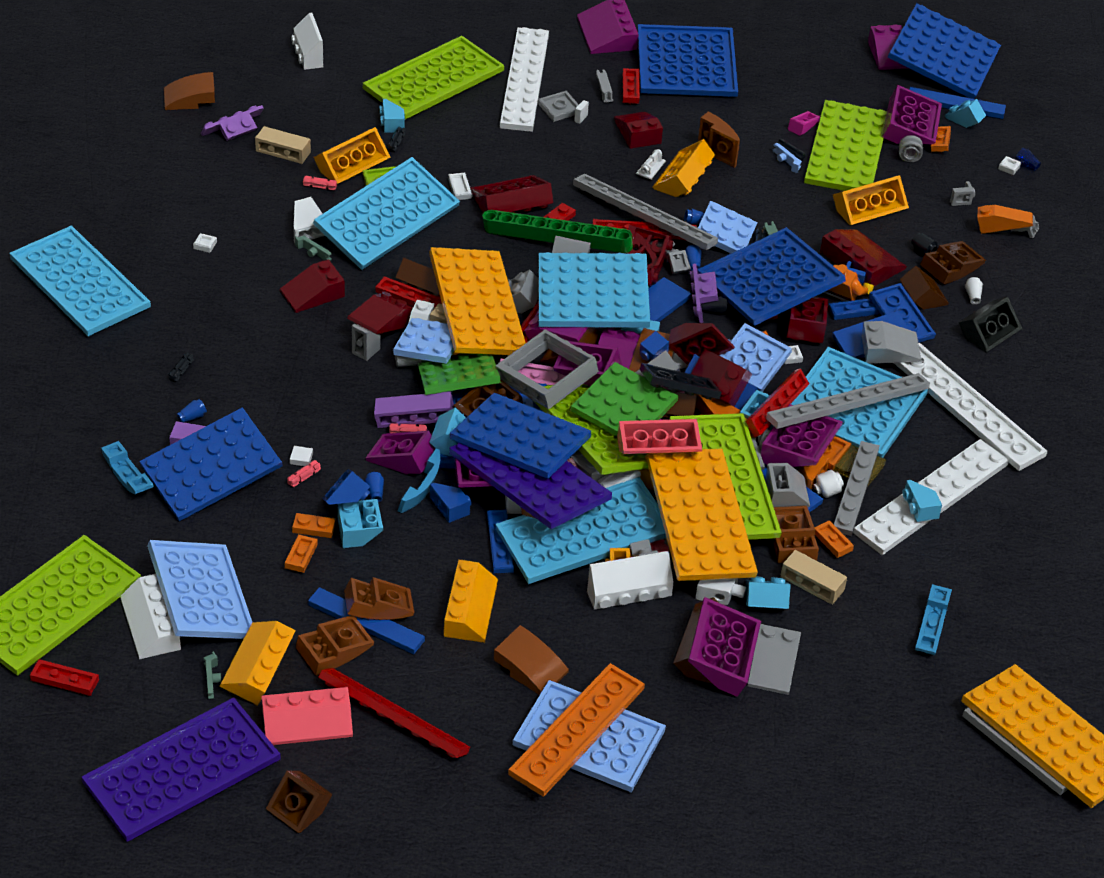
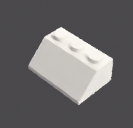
M309 13L293 28L294 35H291L292 45H295V53L298 54L299 64L302 63L304 70L323 67V40L313 14Z

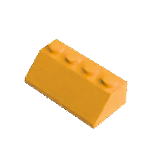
M376 127L313 158L320 172L328 179L336 180L337 184L391 157Z
M702 139L680 150L653 185L654 190L674 197L682 194L685 196L690 193L691 187L699 181V176L704 174V169L712 163L711 160L715 156L706 141Z
M900 175L833 194L837 212L849 225L909 208Z
M458 560L444 620V637L485 643L498 579L479 562Z
M278 621L252 622L220 687L258 706L296 630Z

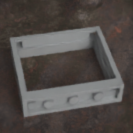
M546 329L496 365L502 381L547 409L553 407L599 372L596 358L592 354L586 353L581 348L570 344L569 341L563 340ZM547 349L554 351L579 366L549 389L518 372Z

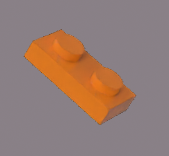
M951 126L938 127L936 142L931 144V152L948 151Z
M296 513L292 533L332 538L336 519Z
M830 520L814 527L815 536L837 558L853 551L854 545Z
M298 534L285 561V568L304 573L318 545V539Z

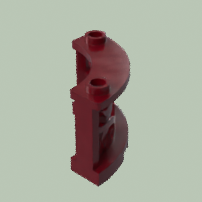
M629 225L628 230L632 233L633 248L638 250L632 249L630 252L623 254H643L644 251L648 254L652 262L647 265L648 286H652L654 283H657L667 252L672 250L674 241L671 240V236ZM637 232L649 234V236L647 237V239H645L642 235H640ZM654 236L664 239L661 247L656 246L658 240L653 241L651 245L649 244Z

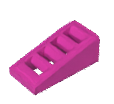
M807 111L791 118L788 130L799 136L803 135L816 125L821 117Z

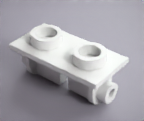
M654 150L636 174L652 180L666 162V160L662 159L661 150Z

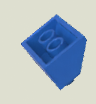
M347 469L322 499L328 504L363 501L370 493L368 490L370 486L353 471Z

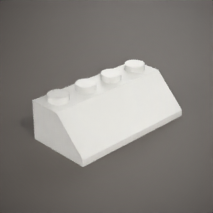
M668 551L590 564L587 592L594 609L672 596L673 576Z
M153 574L138 578L121 595L120 599L139 659L181 650L180 636H175L157 575Z

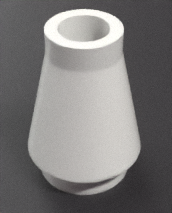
M976 277L969 278L965 284L972 304H979L981 302L983 283Z

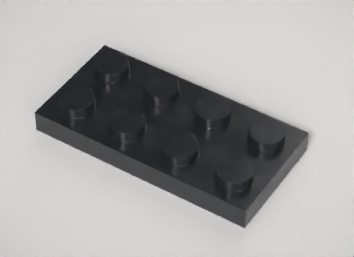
M641 363L639 369L644 378L650 382V385L656 388L664 386L674 392L681 390L692 396L699 394L709 400L712 398L720 399L722 393L710 378Z

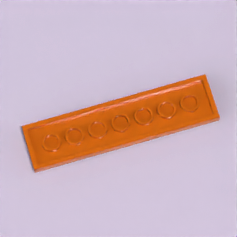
M610 663L509 768L508 775L544 797L644 690L645 684Z

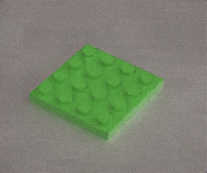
M460 353L458 356L451 357L447 364L422 360V363H418L425 395L501 383L492 354Z
M614 362L571 406V412L617 436L619 421L660 420L678 401V395L663 387L656 388L651 386L650 382L643 376Z

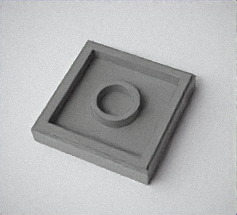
M567 91L538 99V105L553 122L575 116V108L579 105Z

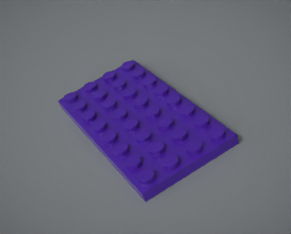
M461 443L449 448L450 455L550 529L612 499V492L568 461L547 479Z
M232 698L82 776V782L128 842L281 759V756L236 699Z

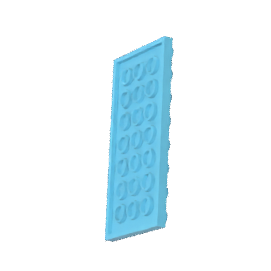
M411 157L315 218L313 224L363 270L459 206L460 201Z
M69 226L9 253L10 259L87 336L151 307L150 301L73 226Z
M638 477L607 487L606 489L612 492L611 500L553 529L548 528L539 520L525 515L497 523L496 530L528 584L608 558L610 548H630V543L648 539L652 543L667 538L658 504L641 478Z

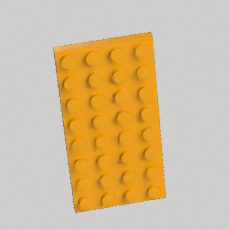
M431 247L429 255L454 352L511 355L526 344L500 251Z
M702 449V452L646 453V460L677 580L756 577L758 571L723 449Z
M1015 664L963 695L961 701L1090 808L1104 800V734L1023 671V669Z

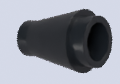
M720 296L718 301L702 303V311L720 314L728 312L727 298Z

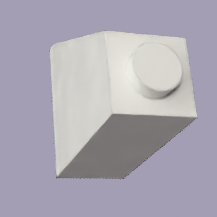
M311 197L295 201L294 242L295 236L301 237L305 235L310 240L325 236L313 224L314 219L322 215V212Z

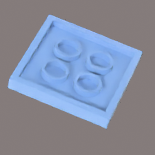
M710 201L698 228L718 238L716 247L733 253L748 245L757 222Z
M412 318L393 349L394 355L447 364L454 352L448 325L438 321Z
M744 323L731 341L735 348L720 356L752 373L748 382L758 387V391L763 392L792 353V348Z

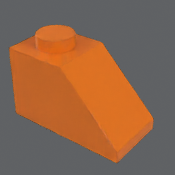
M822 455L816 465L799 466L798 472L804 476L806 487L811 490L814 489L813 484L816 483L815 478L817 475L827 471L829 457Z

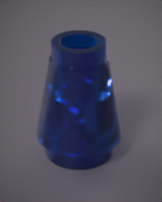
M1022 148L1016 155V159L1021 164L1031 169L1037 170L1041 165V162L1029 149Z

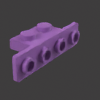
M262 105L258 107L252 106L247 111H238L231 117H222L215 123L208 122L203 126L201 135L204 136L221 130L226 141L255 131L257 126L252 118L260 115L264 108Z
M693 264V271H690L691 280L694 281L691 283L692 292L695 293L692 295L693 303L697 305L693 307L694 315L699 317L700 323H703L702 303L718 301L715 272L698 274L697 265Z

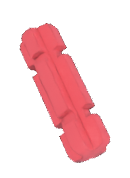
M305 176L303 185L309 187L312 185V187L321 189L328 188V190L334 191L337 187V181H328V179L318 177L313 179L312 176Z
M391 423L389 426V433L427 431V426L423 424L416 426V424L398 425V423Z
M316 460L310 462L309 466L306 465L295 472V475L289 476L287 483L291 487L297 486L299 482H303L312 476L313 473L318 472L321 469L320 463Z

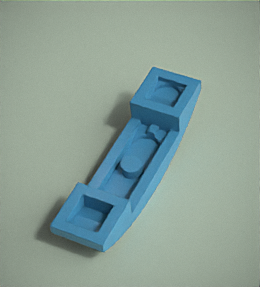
M119 441L101 448L113 473L128 491L137 494L154 487L146 474H141L131 462L126 449Z
M436 448L427 461L424 473L428 475L418 490L410 486L401 499L398 512L402 513L415 507L429 493L430 484L434 483L440 465L439 449Z
M932 584L915 650L932 655L936 654L952 589Z

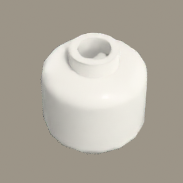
M833 470L817 475L815 478L816 483L813 484L818 495L821 494L824 498L840 493L842 486H844L838 472L835 473Z

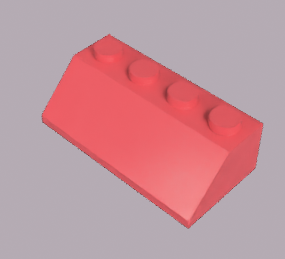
M697 419L619 421L617 439L619 452L623 454L702 452Z
M348 687L262 696L265 736L273 745L353 737Z

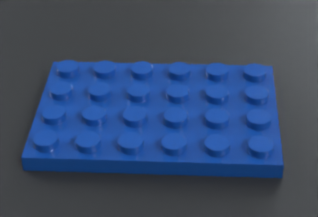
M493 393L450 432L451 440L547 479L591 437V430L497 393Z
M242 407L140 461V465L178 521H181L282 467V461Z

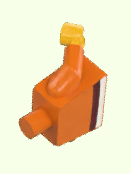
M843 264L833 265L845 275L846 282L823 293L845 302L853 301L859 295L872 292L874 285L864 283L862 286L856 272L848 270L847 266Z

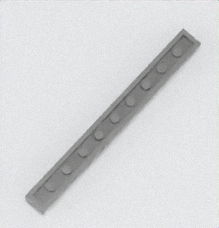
M583 174L573 180V185L581 190L599 197L634 216H638L646 222L658 226L660 229L671 232L673 235L679 236L687 242L699 246L701 249L707 250L718 243L717 237L587 174Z
M917 373L767 412L766 419L775 428H783L929 389L930 382Z

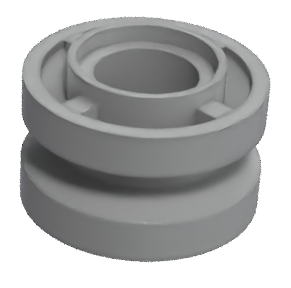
M916 136L902 138L899 143L901 159L906 162L918 161L923 154L921 139Z

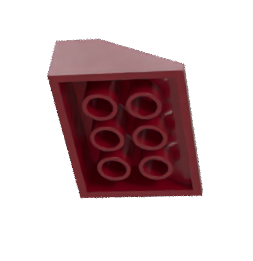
M534 175L470 188L472 196L483 213L487 210L516 213L518 210L530 211L532 207L537 206L538 208L548 207V204L553 203L551 183Z
M835 229L822 238L820 252L836 265H847L848 261L852 262L851 268L866 272L864 283L876 286L905 270L907 267L858 230Z

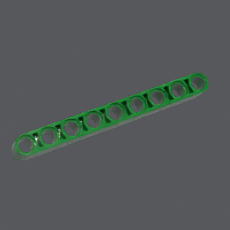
M487 210L482 215L484 229L487 233L552 243H554L556 236L589 242L591 243L590 248L620 253H628L633 249L632 233L627 229L497 210Z

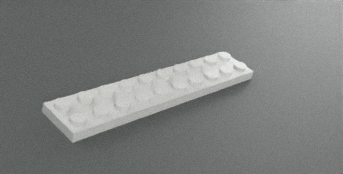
M526 27L517 28L500 121V128L533 132L549 38L548 30L529 29Z
M918 343L921 362L894 363L908 376L919 373L930 382L928 393L985 443L1008 458L1009 463L1018 471L1046 457L1047 450L922 344Z
M979 439L918 482V484L936 491L942 503L940 512L942 513L1006 467L1009 459ZM901 494L854 527L853 534L883 555L931 520L917 522L914 515L910 513L907 500H904L903 494Z

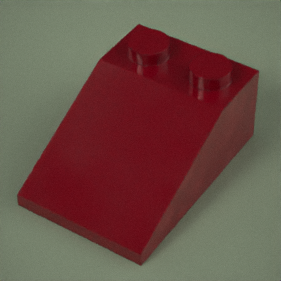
M647 112L614 116V121L630 149L661 144L663 127L657 117Z
M328 259L312 264L281 287L280 292L295 313L345 297V280Z
M382 292L371 296L349 314L347 319L375 334L406 328L412 307L407 305L406 301L395 299L388 292Z
M813 297L792 307L789 314L787 338L796 341L805 340L811 343H823L827 325L828 299Z
M684 323L671 329L669 347L687 365H689L694 354L700 357L704 349L721 355L735 348L713 323Z
M704 349L691 372L693 375L710 378L722 392L720 400L734 407L752 376V373L706 349Z

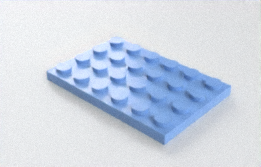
M150 540L147 547L175 636L244 639L252 624V620L226 545Z
M549 680L514 737L513 746L527 751L573 703L581 692ZM624 710L571 769L632 793L663 736L666 725Z

